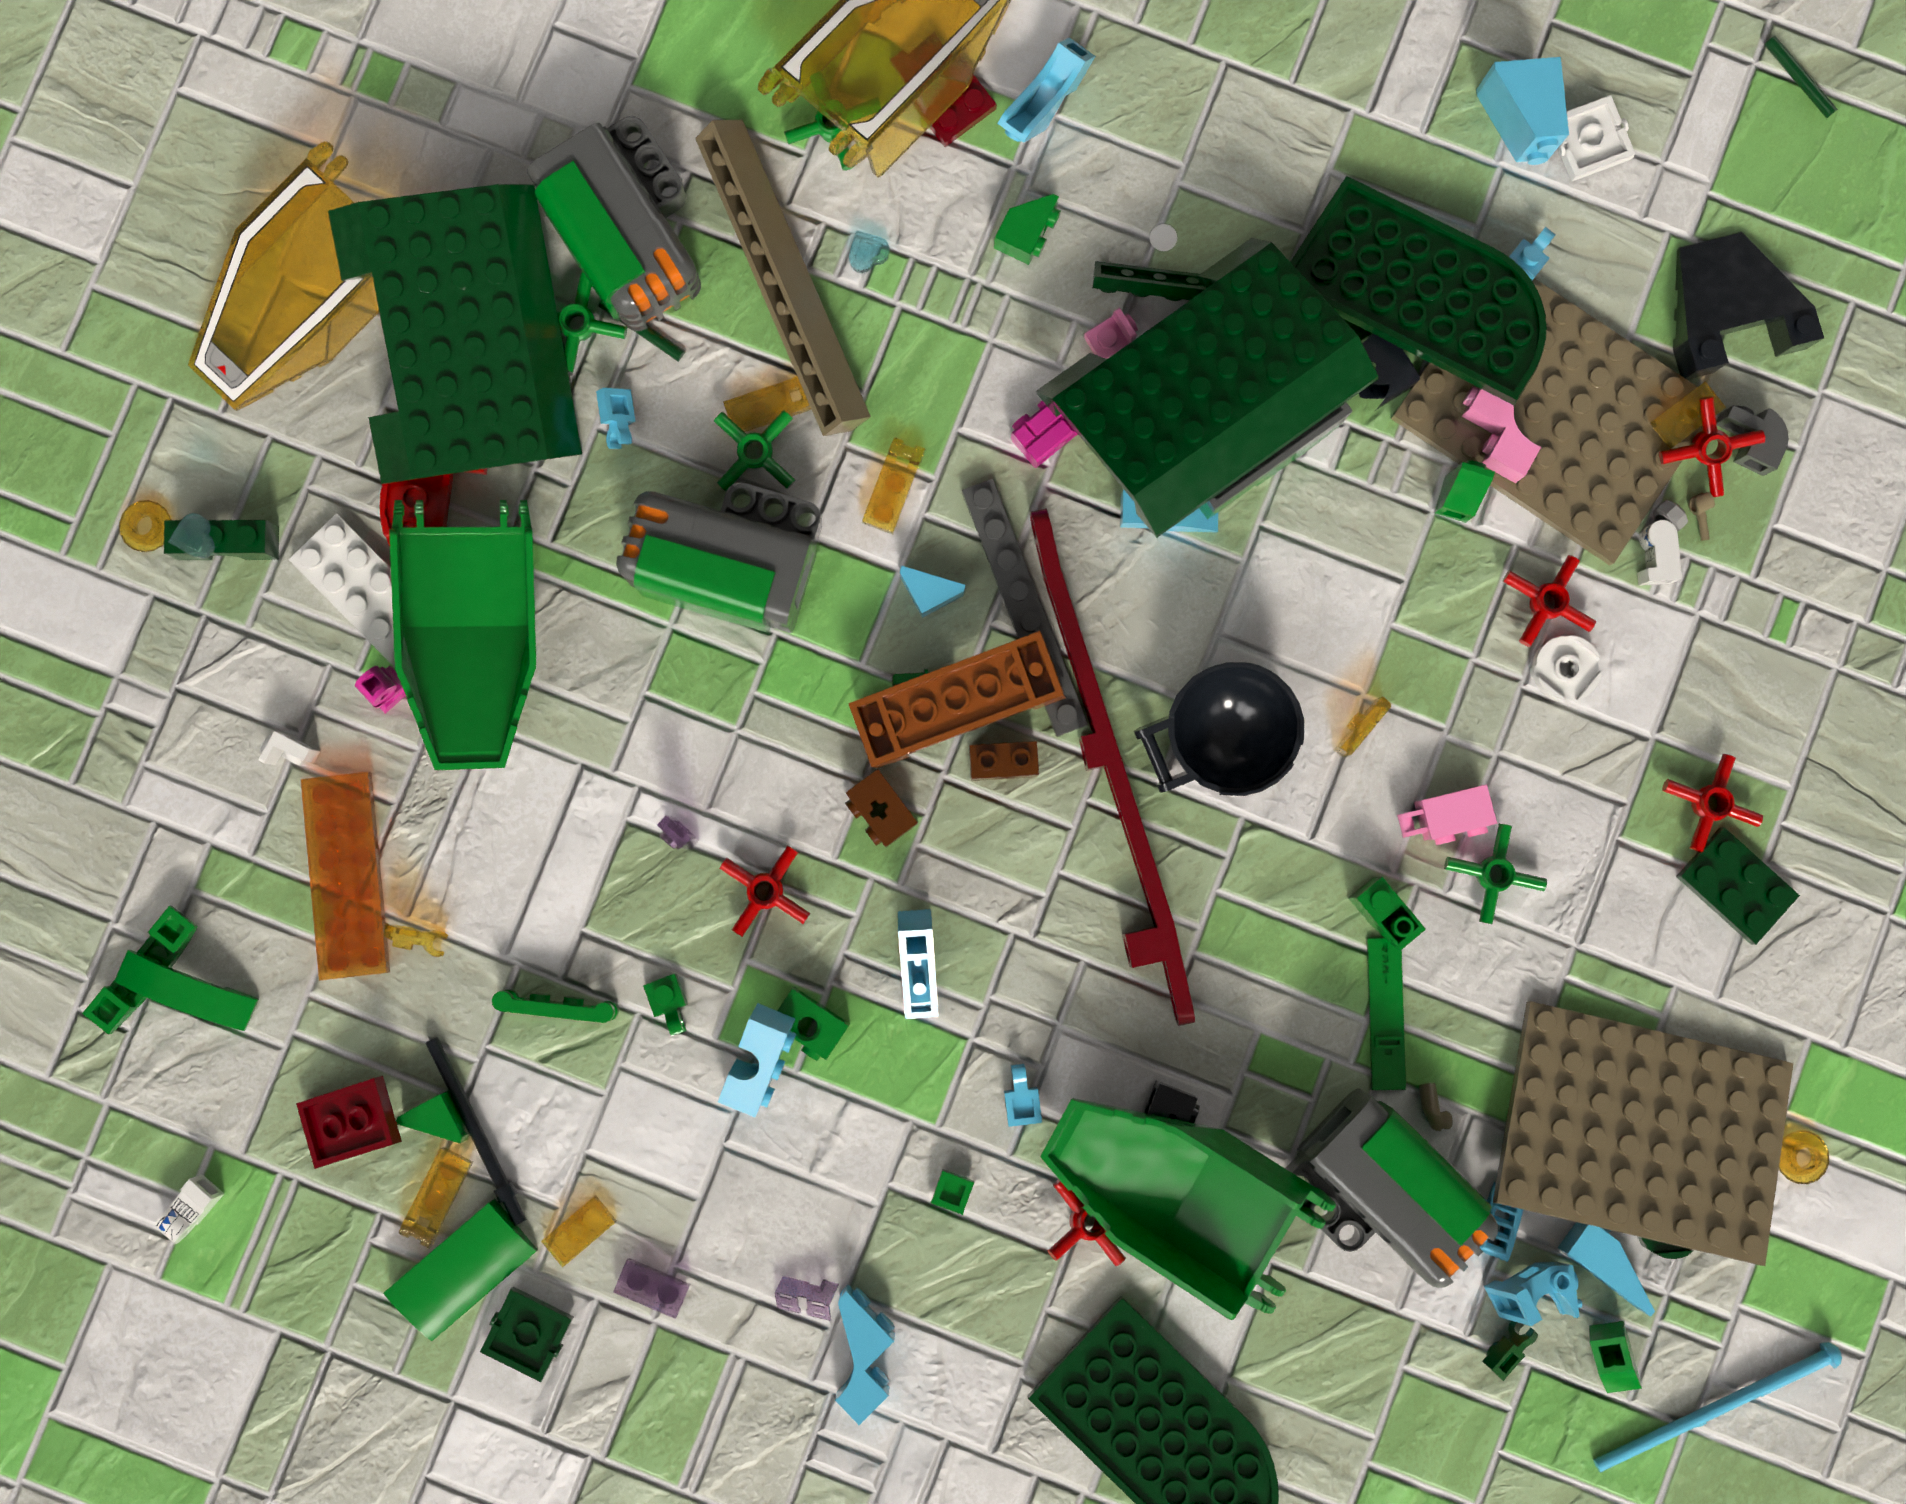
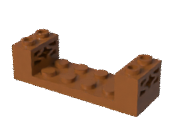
M1038 631L848 704L871 767L881 768L910 757L909 754L1028 709H1039L1063 700L1066 696L1044 637Z

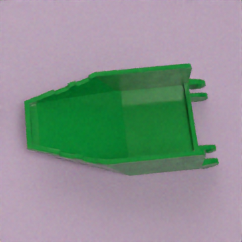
M395 500L392 528L389 530L395 671L406 694L408 704L415 717L434 770L505 768L536 669L533 532L527 500H520L519 515L521 516V526L507 527L509 510L506 500H500V527H424L423 500H416L414 508L417 527H403L404 505L402 500Z
M1075 1098L1070 1100L1040 1156L1068 1191L1072 1190L1085 1205L1083 1209L1089 1216L1093 1215L1106 1230L1104 1234L1112 1243L1229 1320L1236 1318L1244 1304L1264 1313L1272 1314L1276 1309L1275 1303L1262 1293L1253 1290L1256 1285H1259L1278 1297H1282L1286 1292L1285 1286L1273 1277L1263 1273L1295 1217H1299L1318 1229H1322L1326 1223L1322 1216L1302 1205L1307 1199L1328 1212L1333 1211L1336 1206L1335 1201L1323 1190L1312 1186L1223 1129Z

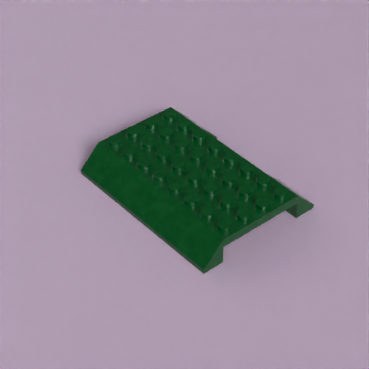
M495 184L356 202L328 211L341 281L373 277L398 406V412L368 417L381 484L582 455L540 213L535 196V185Z
M1250 238L1198 275V280L1206 288L1204 291L1108 359L1089 353L1036 391L1037 395L1056 417L1061 414L1131 497L1135 503L1136 514L1156 538L1378 380V374L1357 333L1270 241Z

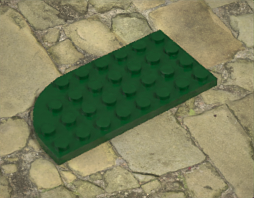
M1345 177L1290 262L1343 319L1515 406L1538 367L1546 341V314L1542 299L1533 281L1514 260L1494 247L1351 177Z
M1122 1296L1109 1307L1027 1395L1028 1399L1135 1504H1278L1279 1502L1275 1465L1264 1440L1254 1425Z

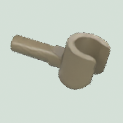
M1710 492L1693 496L1688 502L1690 511L1696 515L1701 541L1710 539L1705 512L1715 506L1714 498Z

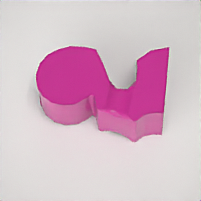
M374 666L362 674L355 683V687L375 708H380L385 714L406 696L397 673L391 666L387 668Z

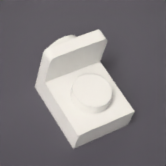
M274 731L272 735H268L260 747L262 754L259 757V761L264 764L276 765L282 754L283 758L297 765H301L302 761L315 763L320 751L286 733Z

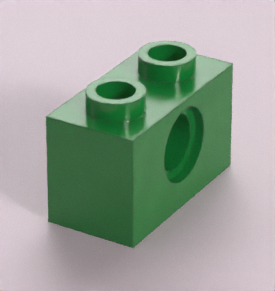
M796 987L791 989L777 1010L795 1018L791 1029L792 1032L796 1033L795 1040L804 1045L801 1051L816 1061L820 1057L827 1060L850 1025L849 1022ZM811 1017L817 1022L818 1029L815 1034L806 1035L802 1033L799 1027L802 1018Z

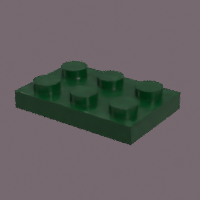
M1725 827L1719 828L1706 842L1703 852L1698 851L1676 876L1751 945H1757L1800 896Z

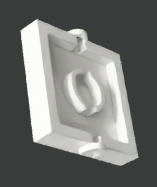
M1611 95L1567 111L1569 135L1558 147V151L1571 182L1631 160L1636 155L1627 134L1629 129L1628 122L1625 118L1621 119Z

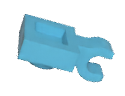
M1547 227L1542 230L1532 244L1523 239L1509 256L1526 272L1531 280L1536 277L1550 259L1543 253V250L1556 234Z
M602 388L596 391L601 424H609V430L606 435L608 448L621 449V444L630 445L632 443V436L628 425L636 422L631 390Z
M1024 1064L1011 1065L1014 1090L1004 1091L1008 1127L1042 1123L1038 1087L1028 1088Z

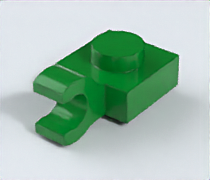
M677 973L643 985L654 1017L665 1015L670 1035L673 1036L687 1031L679 1008L688 1005Z

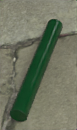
M1773 36L1764 44L1826 119L1838 110L1776 36Z
M600 300L598 307H600L602 310L610 314L605 305L603 304V302ZM647 325L648 329L634 331L677 362L680 361L686 352L649 325Z

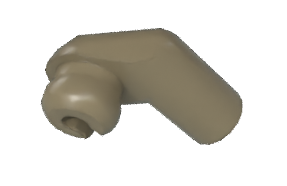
M1425 1083L1419 1085L1422 1110L1430 1127L1439 1132L1442 1129H1450L1453 1125L1452 1115L1448 1111L1440 1112L1436 1084Z

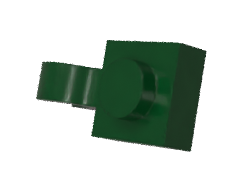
M1511 1321L1508 1327L1509 1338L1503 1336L1500 1341L1493 1343L1482 1361L1502 1381L1508 1377L1526 1356L1523 1353L1526 1347L1533 1344L1538 1338V1334L1532 1328L1525 1334L1519 1335L1520 1329L1525 1324Z

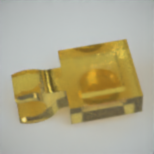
M386 923L383 937L393 941V947L413 950L414 944L421 945L428 954L441 957L444 955V952L434 949L433 941L436 938L447 939L448 934L440 930L425 931L418 928Z

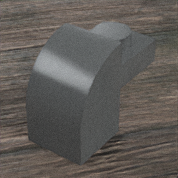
M1733 405L1719 414L1716 421L1717 426L1735 435L1763 430L1765 434V443L1740 448L1734 460L1735 463L1761 476H1765L1778 469L1786 452L1789 438L1786 424L1777 412L1768 408L1755 416L1750 408Z

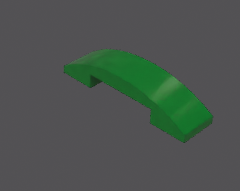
M168 906L147 932L150 936L137 952L162 962V965L172 968L187 947L198 926L173 906ZM113 981L110 986H104L82 1014L109 1035L132 1015L146 1000V997Z
M130 949L127 950L114 982L137 994L181 1012L230 1028L246 1030L258 1003V998L229 987L222 988L162 965V962Z

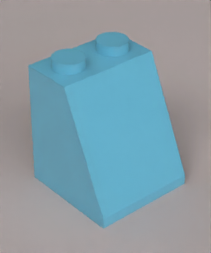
M1561 57L1493 63L1476 89L1479 101L1516 162H1528L1529 165L1545 163L1569 135Z

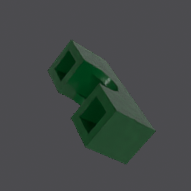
M164 520V554L177 560H213V556H233L244 560H279V527L267 520Z

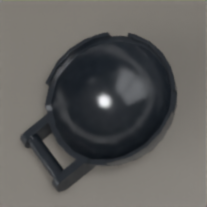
M1226 662L1211 666L1193 676L1177 693L1168 716L1134 730V734L1137 739L1142 740L1159 780L1157 787L1160 793L1196 780L1201 786L1219 792V795L1247 796L1262 792L1273 786L1294 766L1293 762L1304 742V717L1300 703L1292 689L1277 674L1253 663ZM1167 728L1173 753L1185 770L1174 776H1171L1154 736V733Z

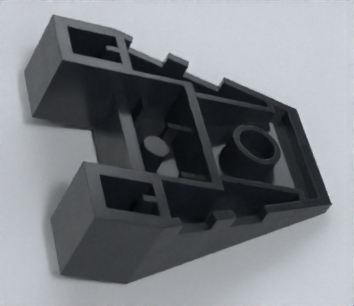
M1743 232L1677 249L1675 290H1678L1677 308L1674 309L1676 338L1673 339V353L1679 373L1685 379L1689 380L1712 374L1729 363L1721 335L1766 324L1775 357L1806 350L1824 339L1815 306Z

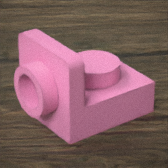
M1118 308L1113 312L1112 317L1084 333V339L1095 355L1108 359L1135 340L1138 329L1133 318L1129 314L1124 315L1122 310Z

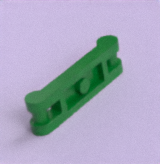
M512 989L499 991L492 997L493 1007L501 1012L598 1023L609 1022L619 1014V1007L614 1001H605L595 1006L584 1004V998L564 996L563 1002L551 1001V995L544 993H530V998L519 997L518 993Z

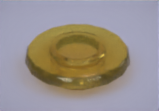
M150 500L137 501L130 505L122 514L119 522L120 535L124 543L133 550L140 552L155 551L164 545V520L172 519L167 509L159 503ZM150 517L152 520L150 531L143 535L139 534L138 523L141 519Z
M1797 1130L1787 1134L1782 1142L1779 1164L1780 1172L1788 1180L1797 1184H1810L1818 1181L1826 1173L1829 1165V1151L1826 1143L1818 1135L1810 1131ZM1807 1148L1811 1154L1810 1162L1806 1166L1800 1167L1797 1163V1154L1801 1149Z

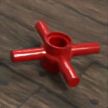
M1708 396L1699 399L1703 431L1696 434L1692 440V445L1660 451L1659 458L1661 464L1696 458L1699 462L1707 465L1710 493L1713 497H1720L1724 495L1721 464L1730 458L1733 449L1765 443V434L1763 430H1757L1728 437L1725 432L1717 429L1714 397ZM1717 439V449L1712 454L1707 455L1706 447L1708 443Z
M1568 555L1553 582L1545 583L1539 587L1511 570L1504 576V583L1530 597V609L1534 615L1519 639L1521 644L1531 647L1545 621L1557 618L1560 615L1588 632L1594 628L1596 620L1569 605L1570 597L1565 587L1580 562L1576 557ZM1545 593L1550 594L1554 598V609L1548 608L1545 605Z
M1722 754L1712 785L1704 786L1700 790L1667 779L1663 784L1662 791L1690 801L1694 813L1700 817L1689 847L1690 849L1703 852L1713 822L1721 820L1726 816L1759 827L1763 821L1762 814L1736 805L1732 793L1725 789L1736 760L1734 756ZM1711 795L1717 800L1715 811H1712L1708 805V799Z
M787 845L769 873H760L755 876L728 858L723 861L719 869L747 887V896L750 901L731 929L732 931L743 937L761 909H770L775 906L800 923L804 924L811 913L783 895V885L780 881L799 852ZM763 881L770 882L774 888L772 898L767 901L761 900L756 893L757 886Z
M1058 1179L1053 1186L1072 1210L1069 1219L1071 1229L1047 1250L1049 1255L1057 1261L1080 1239L1095 1240L1115 1266L1123 1263L1126 1257L1117 1245L1112 1243L1104 1234L1106 1230L1095 1217L1092 1229L1088 1231L1085 1228L1084 1220L1088 1214L1083 1209L1085 1205L1072 1190L1068 1191Z

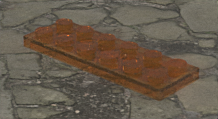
M372 772L301 779L319 981L389 973L390 963Z

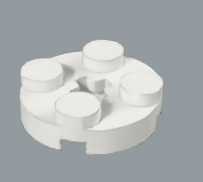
M1572 635L1556 637L1545 642L1537 650L1533 658V665L1530 668V675L1538 689L1548 698L1565 703L1588 696L1599 684L1602 671H1599L1600 665L1598 660H1600L1596 648L1582 637ZM1560 662H1572L1571 670L1574 672L1573 676L1568 674L1563 676L1560 673Z

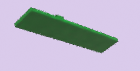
M1367 938L1372 1090H1406L1402 950L1396 949L1385 938Z

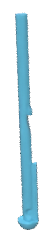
M1820 1343V1352L1593 1459L1594 1464L1601 1473L1828 1365L1836 1369L1842 1362V1353L1832 1343Z

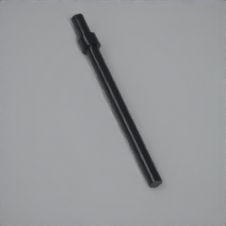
M436 1037L425 1044L496 1188L493 1192L498 1202H503L513 1225L516 1226L527 1220L515 1196L518 1192L513 1182H508L441 1042Z

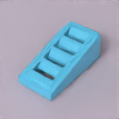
M1494 1182L1487 1201L1491 1204L1490 1213L1496 1219L1497 1224L1505 1227L1503 1233L1498 1231L1496 1239L1500 1240L1498 1246L1486 1240L1479 1248L1486 1254L1508 1262L1516 1240L1523 1209L1493 1203L1496 1182ZM1496 1209L1510 1214L1509 1219L1506 1220L1496 1216Z

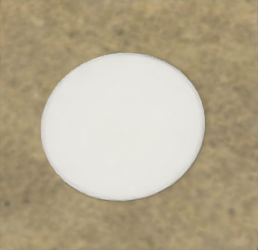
M1160 224L1152 229L1150 242L1155 249L1168 251L1175 246L1177 233L1170 225Z

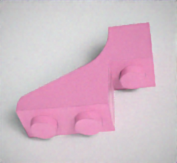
M1472 386L1462 403L1467 406L1462 417L1492 433L1482 449V452L1486 455L1481 463L1485 464L1492 471L1517 483L1526 476L1541 447L1527 439L1517 427L1514 419V405L1479 387Z

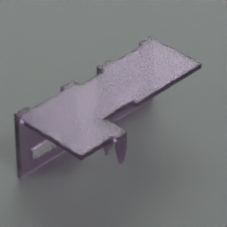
M783 1276L775 1291L777 1308L801 1313L798 1297L807 1299L806 1313L808 1316L831 1321L829 1305L839 1284L823 1279L821 1285L817 1286L810 1284V1282ZM780 1294L792 1296V1299L780 1296ZM812 1302L824 1304V1306L812 1304Z

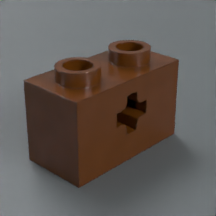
M1037 741L969 745L971 781L1039 776Z
M879 769L846 792L850 798L845 802L846 806L856 819L861 815L869 824L865 831L876 846L882 842L887 848L918 825V822ZM876 801L880 805L885 803L888 805V808L885 810L887 817L883 820L879 816L874 818L871 816V813L874 811L872 804Z

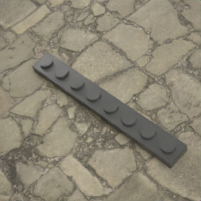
M990 479L963 489L962 495L1016 635L1019 639L1038 631L1042 633L1065 693V699L1044 706L1055 736L1059 737L1087 726L1088 723L994 480Z

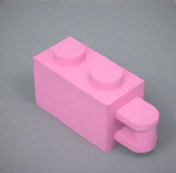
M1487 784L1414 802L1416 810L1397 815L1403 838L1422 834L1424 841L1435 840L1436 845L1456 841L1454 834L1466 831L1468 837L1488 833L1487 826L1497 824ZM1413 816L1418 817L1420 824L1418 829L1414 827Z

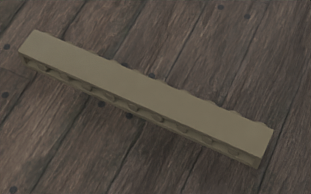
M712 120L695 138L822 435L828 436L851 432L871 417L746 126L743 120Z

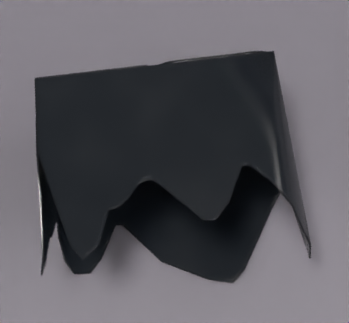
M1371 334L1361 340L1371 362L1376 364L1375 370L1378 374V380L1362 390L1359 396L1363 399H1384L1377 408L1379 409L1411 389L1420 380V376L1402 348L1375 334Z

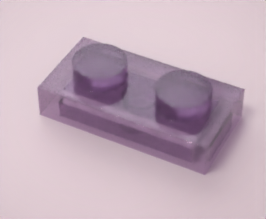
M665 815L657 824L663 831L659 836L673 849L691 850L699 841L676 817Z
M628 1258L613 1293L676 1319L691 1284Z

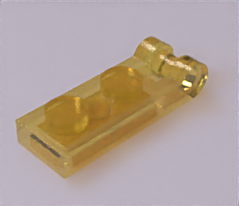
M797 376L723 401L728 417L744 432L771 424L783 409L791 417L812 410ZM799 390L802 398L793 402L790 393Z
M894 437L863 516V524L892 535L894 534L918 468L923 460L925 448L917 445L915 448L907 446L903 440ZM899 456L910 460L907 467L896 464Z
M445 1147L440 1148L400 1227L399 1234L406 1238L412 1236L420 1240V1245L430 1249L439 1234V1230L473 1161ZM420 1216L430 1221L427 1228L418 1224Z

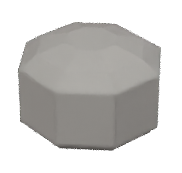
M1666 500L1653 511L1655 521L1667 520L1673 523L1677 532L1688 523L1685 511L1672 501Z

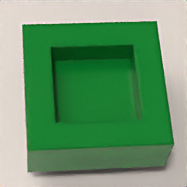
M942 1169L931 1203L963 1215L974 1180Z

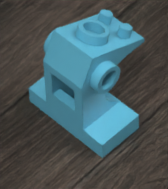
M1535 1262L1503 1282L1494 1280L1484 1286L1498 1316L1503 1319L1533 1326L1543 1320L1536 1305L1538 1300L1548 1293L1560 1314L1571 1315L1574 1318L1580 1317L1579 1308H1582V1301L1577 1299L1578 1278L1574 1272L1573 1265L1560 1262Z

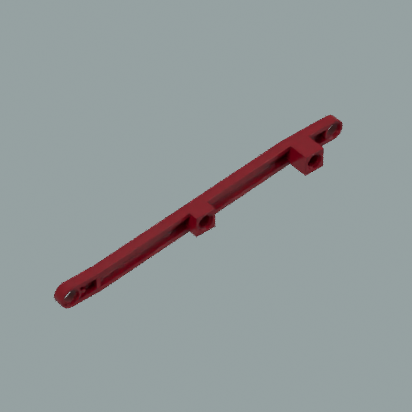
M1047 508L1031 511L1030 521L1043 580L1093 733L1079 738L1085 770L1104 768L1154 927L1122 934L1129 967L1135 968L1162 962L1177 1025L1182 1026L1195 1023L1193 1004L1173 917L1061 571Z

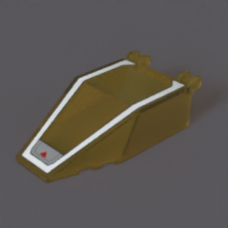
M839 0L774 67L767 69L764 76L759 80L758 91L763 95H767L780 84L779 89L774 92L771 99L772 103L777 107L783 106L786 101L793 103L801 95L842 130L833 138L829 144L828 151L837 156L854 140L856 143L844 156V165L852 168L868 157L872 173L879 178L969 87L973 79L972 74L978 62L982 61L986 53V46L992 34L995 35L1011 0Z
M328 141L321 142L311 149L307 158L235 229L188 362V366L236 411L273 393V389L282 384L298 380L307 371L317 366L321 368L330 363L379 313L373 277L341 281L328 211L355 202L333 183L342 174V171L347 168L348 159L343 155L336 156L333 161L327 164L324 173L319 170L334 152V146Z

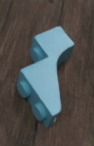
M1070 37L1059 42L1037 77L1005 110L997 124L1005 129V134L1008 137L1023 143L1045 131L1065 96L1077 90L1096 56Z
M847 1285L840 1293L838 1305L854 1367L848 1380L837 1391L835 1401L860 1425L889 1396L890 1387L887 1385L889 1379L878 1367L875 1366L872 1369L870 1365L894 1342L895 1333L892 1330L895 1326L885 1314L880 1312L877 1315L868 1306L871 1301L859 1288L853 1290Z

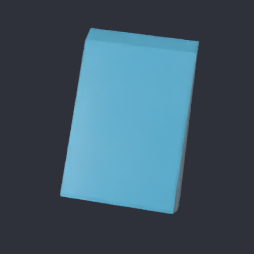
M901 566L900 578L922 618L964 596L965 584L905 566Z

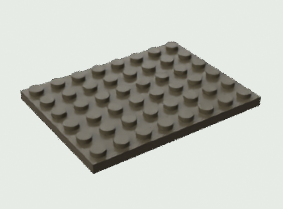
M1534 278L1532 281L1542 299L1546 314V341L1538 367L1514 406V419L1521 433L1531 442L1540 446L1541 449L1526 476L1517 483L1495 472L1490 486L1610 566L1615 563L1683 461L1661 464L1659 452L1692 445V440L1696 434L1703 431L1699 399L1711 395ZM1430 362L1420 375V380L1411 388L1391 418L1457 464L1468 460L1482 462L1486 455L1482 452V449L1488 438L1492 435L1491 432L1462 417L1467 407L1462 404L1472 386L1478 387ZM1714 398L1716 411L1721 402Z
M1526 1002L1493 1203L1765 1266L1793 1063L1537 1002Z

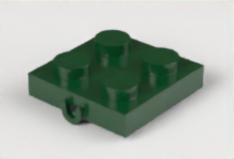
M513 1287L510 1289L500 1312H496L489 1324L492 1328L480 1353L542 1382L554 1357L557 1358L559 1356V1352L563 1347L561 1343L574 1316Z

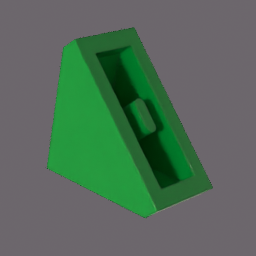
M449 1091L435 1096L398 1116L396 1119L397 1125L460 1144L468 1140L470 1136Z

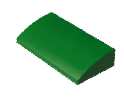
M494 1198L383 1294L418 1331L433 1341L537 1252L538 1249L518 1225H513L509 1214Z

